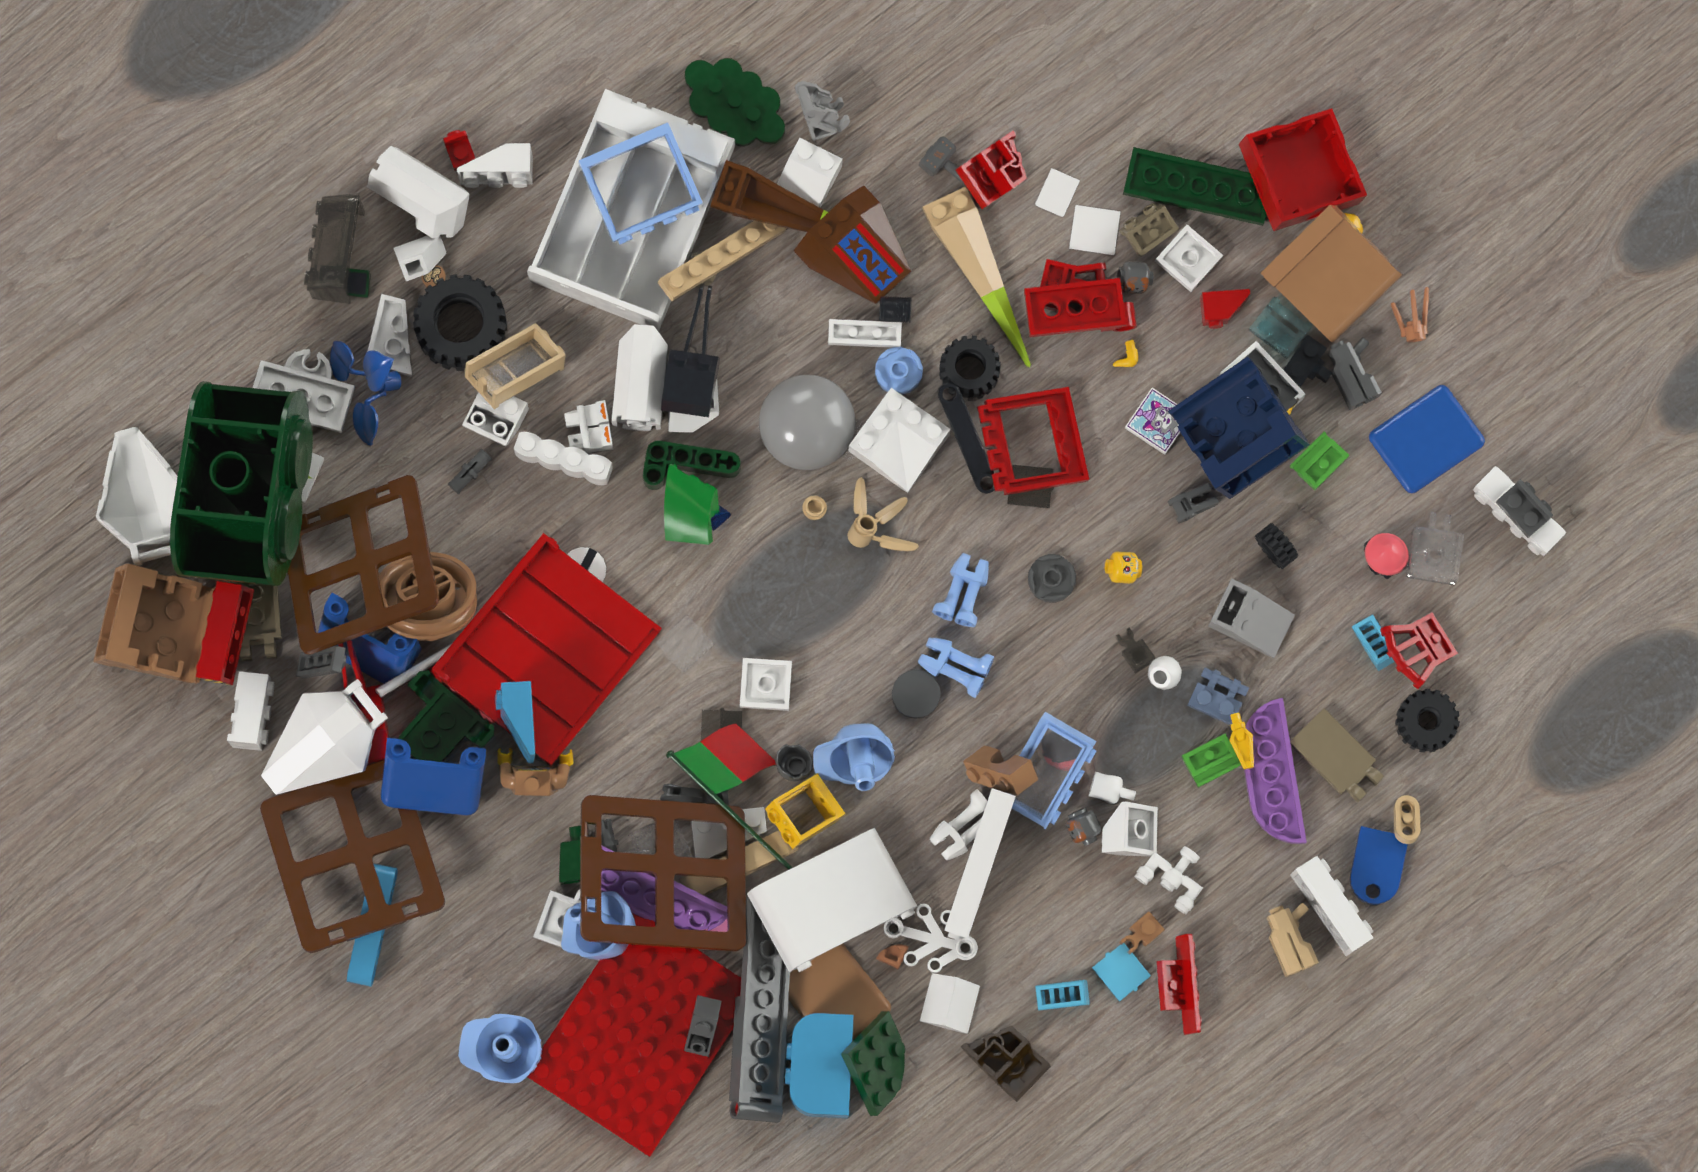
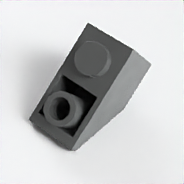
M697 995L684 1051L709 1056L722 1001Z

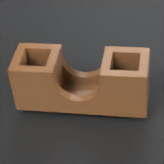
M984 745L963 761L967 769L966 774L972 782L1016 796L1038 780L1030 759L1014 755L1004 762L1000 750Z

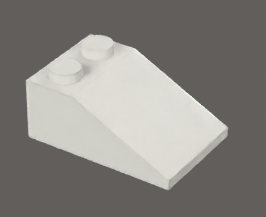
M799 138L777 184L821 208L842 168L843 159Z

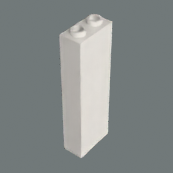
M994 788L991 789L944 930L949 932L948 937L962 941L963 937H969L1016 797L1015 795Z

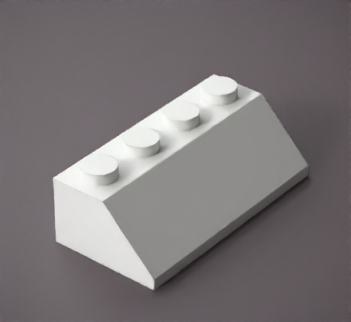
M1316 856L1295 869L1290 876L1345 956H1348L1373 939L1371 935L1373 930L1366 920L1362 921L1357 915L1359 910L1352 900L1348 901L1343 894L1345 889L1338 879L1333 880L1329 874L1331 869L1324 859L1320 860Z

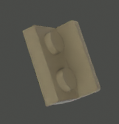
M1158 203L1149 204L1142 210L1143 213L1141 215L1128 219L1123 224L1124 227L1119 230L1121 235L1126 236L1140 257L1179 230L1164 205Z

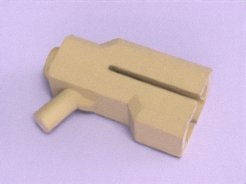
M1301 903L1292 913L1289 908L1284 909L1283 905L1270 910V915L1267 917L1272 930L1269 940L1285 977L1319 963L1312 945L1303 941L1298 930V920L1309 910L1304 903Z

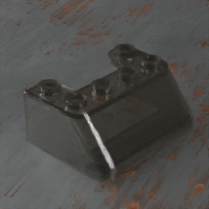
M359 195L323 196L322 200L316 203L315 214L318 215V223L313 224L312 238L315 239L314 248H309L308 262H311L310 271L305 273L304 285H307V291L310 292L312 299L351 304L347 282L358 215H365V210Z

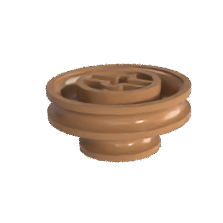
M430 552L439 597L438 605L430 611L387 626L390 630L401 636L417 639L418 641H434L451 635L468 624L477 608L476 580L467 565L457 558L442 553ZM412 555L391 562L379 574L385 608L414 598L419 594Z

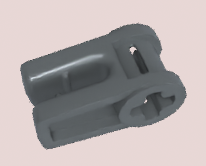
M1210 483L1189 492L1181 493L1167 501L1177 515L1176 520L1178 524L1215 507L1219 503L1216 497L1207 498L1198 504L1192 503V500L1201 498L1211 491Z

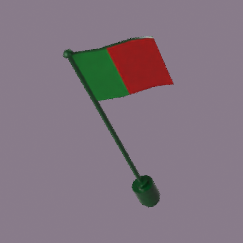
M737 724L728 725L718 729L693 746L675 753L673 750L667 752V759L670 757L784 867L788 870L793 868L717 796V794L739 786L758 772L776 766L775 760Z

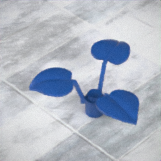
M334 341L330 352V365L334 377L339 381H346L349 373L366 376L370 390L374 392L379 391V393L366 399L364 404L361 402L356 403L353 410V425L357 435L364 443L372 446L378 429V415L370 403L379 397L386 396L387 391L399 390L402 384L401 376L397 371H390L394 359L375 350L368 351L365 354L363 360L364 371L354 370L352 368L354 356L350 348L341 341Z

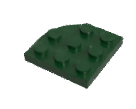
M882 1011L841 1053L870 1116H878L901 1089L904 1075L905 1045L889 1011Z

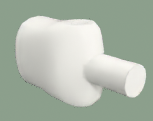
M1095 771L1089 791L1090 797L1098 798L1110 804L1117 803L1120 797L1134 801L1136 791L1123 788L1122 778Z

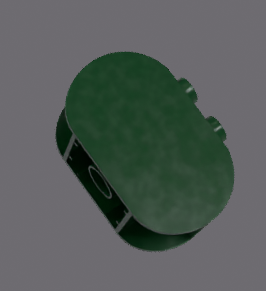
M202 381L196 386L187 414L170 524L171 559L174 570L179 576L279 586L284 581L300 539L302 491L309 476L312 460V426L309 421L307 400L302 391L287 392L217 385Z

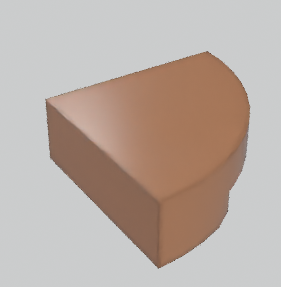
M902 944L889 946L882 950L876 959L899 969L909 946Z

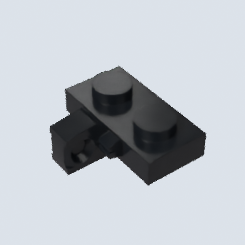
M1307 335L1283 370L1300 388L1307 378L1313 380L1317 377L1326 383L1332 375V372L1323 366L1325 362L1321 359L1327 347Z

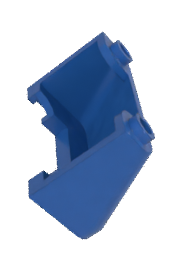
M331 593L325 603L318 633L350 622L347 619L349 613L347 602L334 593ZM397 633L389 639L387 644L367 634L351 640L361 672L383 684L410 669L422 651L417 639L407 638ZM346 641L343 643L344 648H346V663L352 666Z
M387 738L381 787V800L386 806L457 815H472L478 810L486 748H467L461 754L460 764L410 759L411 749L406 741Z

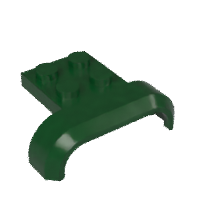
M419 671L408 684V687L427 704L397 738L409 744L411 749L410 755L413 758L444 762L465 737L477 747L484 748L494 736V726L486 722L441 684L430 671Z

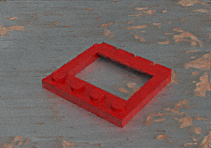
M1069 387L987 399L984 405L977 407L980 424L989 423V426L981 428L985 447L994 446V449L987 451L990 470H999V473L992 474L995 492L1004 491V495L1083 483L1090 480ZM1046 404L1061 472L1015 480L1000 412Z

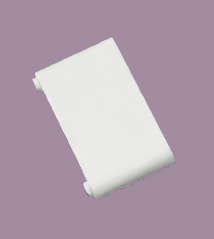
M875 828L761 883L747 893L789 972L795 969L801 972L811 967L810 961L815 957L894 917L898 918L901 916L902 920L912 916L915 914L914 909L917 907Z

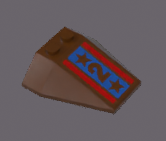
M865 186L844 197L806 233L794 249V252L811 270L874 304L880 302V296H886L911 273V269L881 203Z

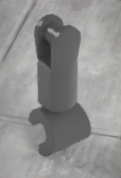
M664 784L662 788L664 794L660 797V800L716 804V801L707 792L705 793L704 789L681 787L673 784ZM728 790L717 794L725 804L729 805Z

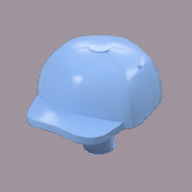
M869 723L846 725L840 729L832 741L818 745L814 749V770L823 780L855 784L858 790L868 791L874 787L876 781L881 780L891 769L895 758V750L890 739L875 725Z
M601 892V920L604 924L636 926L629 905L617 892ZM587 899V912H595V899ZM577 903L567 910L564 916L561 941L562 949L566 952L579 954L581 957L600 960L616 957L622 954L629 944L589 942L584 940L580 934L581 903Z
M494 1014L490 1018L475 1019L466 1023L461 1034L458 1056L463 1065L481 1073L488 1080L520 1083L535 1070L541 1059V1039L529 1019L516 1015Z

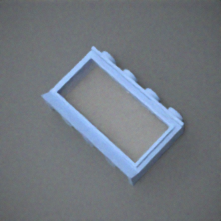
M1045 712L1019 755L1031 760L1038 780L1015 797L1012 809L1043 826L1044 829L1048 827L1049 823L1054 825L1061 814L1057 809L1061 802L1066 805L1073 791L1069 789L1073 782L1079 783L1085 772L1081 768L1085 761L1090 763L1094 757L1096 750L1093 747L1097 741Z

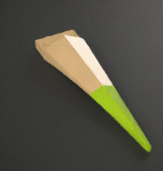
M966 186L923 206L922 209L932 230L974 287L1025 365L1030 368L1031 363L978 209Z

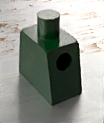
M581 826L569 827L570 841L560 843V885L580 883Z

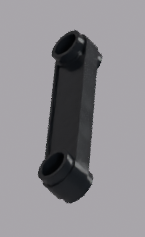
M951 382L943 383L938 388V398L974 484L980 492L985 494L991 493L995 490L993 479L992 485L986 489L981 488L980 481L985 476L992 478L994 471L990 470L987 454L961 392L955 384ZM953 387L955 390L954 397L949 400L944 399V389Z

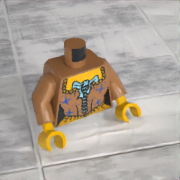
M501 748L498 749L497 763L500 765L501 784L504 788L511 789L515 795L550 796L558 792V789H563L566 786L570 770L569 766L574 763L572 749L566 755H563L562 752L558 757V766H511L512 749L509 748L508 754L501 753Z

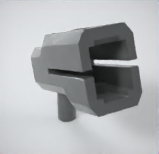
M1364 337L1354 347H1352L1350 342L1344 343V341H1339L1331 346L1332 350L1328 354L1334 365L1332 376L1349 410L1362 406V402H1365V404L1371 402L1382 394L1374 376L1365 373L1360 363V354L1369 345V342Z

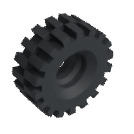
M1418 690L1412 695L1410 694L1400 705L1396 714L1395 725H1398L1397 733L1403 737V743L1411 745L1409 748L1413 750L1419 749V752L1423 753L1426 751L1435 752L1445 747L1456 735L1460 723L1458 721L1460 715L1459 711L1455 710L1456 704L1454 701L1450 702V697L1447 694L1442 695L1439 690ZM1424 711L1434 713L1437 717L1435 728L1430 730L1422 728L1418 721L1419 715Z

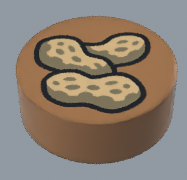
M436 265L428 274L421 276L422 282L426 287L429 285L435 286L437 284L436 280L442 277L444 281L446 280L445 271L439 265Z

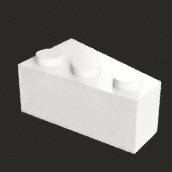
M239 672L234 697L235 709L234 713L231 714V722H233L232 732L227 737L228 743L233 748L262 751L263 744L267 745L268 730H265L266 720H270L271 706H268L269 696H273L274 682L271 681V677L268 674Z

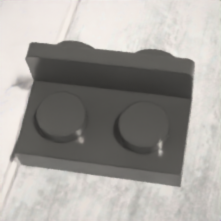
M1520 479L1496 501V504L1523 534L1529 538L1549 521L1553 514L1551 513L1552 508L1545 500L1540 501L1534 494L1536 491L1533 486L1527 481L1524 483Z

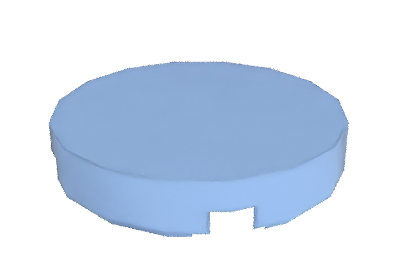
M893 347L883 352L877 360L875 376L877 383L886 392L892 388L901 395L910 393L918 387L922 379L923 366L921 360L910 349Z

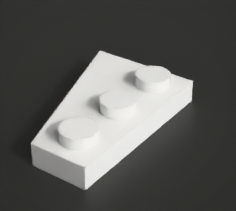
M764 807L742 809L745 813L746 824L759 836L767 833ZM691 821L695 858L709 859L727 850V827L725 824ZM745 829V842L754 839Z

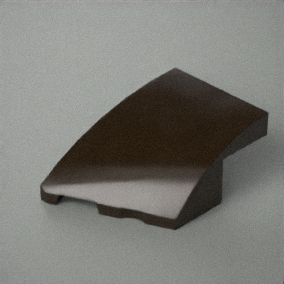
M1013 1026L1001 1029L995 1034L985 1035L982 1039L975 1042L964 1043L961 1046L965 1053L1016 1102L1051 1067L1050 1063L1031 1047L1029 1040Z

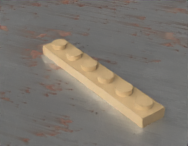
M753 221L661 277L657 283L669 299L674 301L778 237L787 228Z

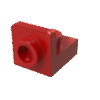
M455 130L443 138L454 171L458 167L476 159L466 131L460 132V130Z

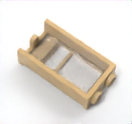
M535 323L466 362L465 378L492 408L496 409L499 407V404L558 370H564L565 352L550 339L546 330H542Z

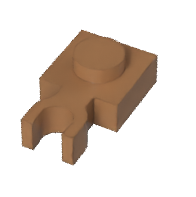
M1148 911L1129 928L1133 935H1127L1119 943L1122 945L1125 941H1131L1133 947L1128 951L1131 954L1136 950L1139 942L1146 947L1165 929Z

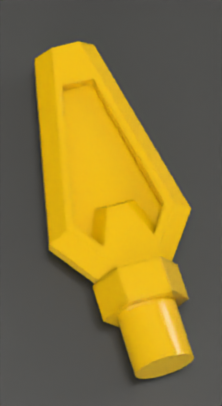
M1240 713L1231 714L1232 724L1230 726L1233 732L1229 741L1243 769L1254 768L1253 734L1246 729L1245 722H1242Z

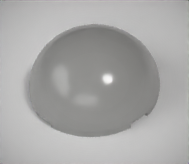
M797 375L782 381L769 392L760 410L759 431L765 447L775 459L794 469L816 470L835 462L848 449L855 433L856 419L849 397L836 383L817 375Z

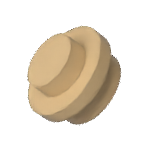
M810 496L804 501L803 513L808 519L819 520L826 514L827 505L821 497Z

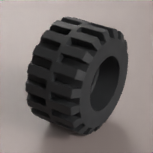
M972 335V339H967V336H962L959 341L955 339L951 345H947L945 352L942 353L939 367L940 380L943 383L951 382L959 388L962 397L968 398V401H973L975 397L979 400L983 398L984 394L988 395L997 384L1001 368L998 352L995 353V347L992 344L988 345L987 340L984 338L980 341L977 340V336ZM964 357H974L983 364L984 373L974 380L964 379L957 373L955 369L956 363ZM947 387L949 394L953 396L955 394L954 388Z

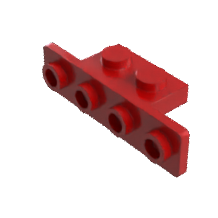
M1184 934L1175 938L1177 960L1156 961L1160 1011L1182 1010L1184 1035L1201 1032L1202 1020L1199 1015V992L1196 980L1197 968L1194 956L1195 943L1192 934Z

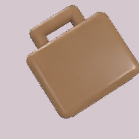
M844 944L815 957L810 961L811 967L801 972L797 969L790 972L788 1000L803 1018L814 1013L854 1015L852 1042L882 1011L890 1012L891 1010L889 1001Z

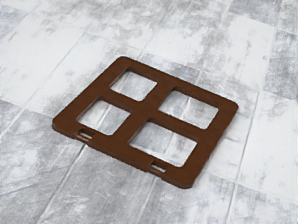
M406 475L388 482V484L377 488L374 487L328 504L311 513L302 514L300 539L296 553L291 559L288 576L299 644L305 654L317 653L430 611L438 605L439 597L417 481L413 476ZM386 490L390 491V494L378 498L379 493ZM402 498L408 531L407 538L382 548L374 549L368 511L374 507ZM320 516L321 520L309 524L310 519ZM350 517L356 556L350 560L307 575L301 542L302 535ZM412 555L419 594L414 598L385 608L378 569L383 565ZM360 575L366 614L358 619L316 633L311 593Z
M384 760L368 765L363 772L296 789L269 798L261 804L260 811L303 949L308 953H315L333 947V945L345 941L348 942L404 923L407 920L437 912L445 905V897L417 810L398 808L402 821L400 828L371 838H366L352 791L381 781L383 778ZM330 797L334 798L348 844L342 848L300 862L294 861L282 822V814ZM407 845L411 849L423 887V893L419 896L388 905L380 886L373 857ZM349 864H355L369 911L351 919L316 929L302 887V881ZM413 904L417 905V911L404 915L402 908ZM343 929V936L330 940V932Z
M598 795L586 796L581 802L580 934L582 938L589 942L724 951L741 950L746 944L745 828L724 808L716 804ZM729 806L745 822L744 811L738 806ZM602 815L654 819L655 854L604 851L601 847ZM674 820L725 824L727 827V859L676 856L674 854ZM587 824L595 825V837H587ZM602 870L654 874L655 927L614 925L602 922ZM674 875L724 878L727 881V932L677 929L674 926ZM587 899H595V912H587Z

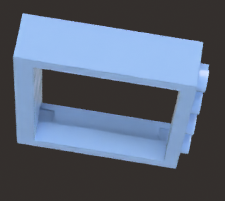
M669 123L653 128L578 161L613 243L616 241L619 244L628 242L633 239L632 234L639 231L642 235L655 230L654 225L663 222L664 225L670 224L677 220V215L684 212L686 216L698 212V206L703 204ZM665 137L692 201L617 232L589 168Z

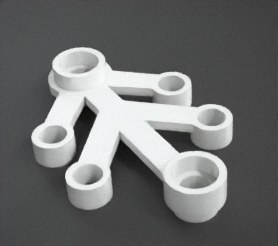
M920 904L917 907L916 914L920 919H923L930 933L903 926L902 921L898 918H892L884 924V933L889 938L904 936L928 943L914 952L909 951L904 955V963L909 967L915 966L918 960L941 947L952 949L940 958H932L928 961V970L931 973H938L943 966L957 958L961 960L972 959L978 950L976 941L970 936L968 938L963 937L962 941L944 937L931 914L930 906L927 904ZM921 907L928 909L929 913L926 916H922L919 913ZM945 910L941 913L940 921L943 925L947 924L943 920V915L950 914V910ZM890 925H897L898 931L891 933L889 931ZM962 944L969 945L970 950L967 953L961 951L960 946ZM910 954L914 955L916 961L908 963L906 957ZM932 961L939 963L940 967L937 970H933L930 967Z

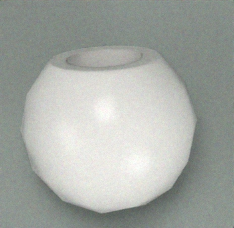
M1158 657L1151 662L1148 668L1149 680L1158 689H1171L1177 686L1181 679L1182 669L1179 662L1173 657Z

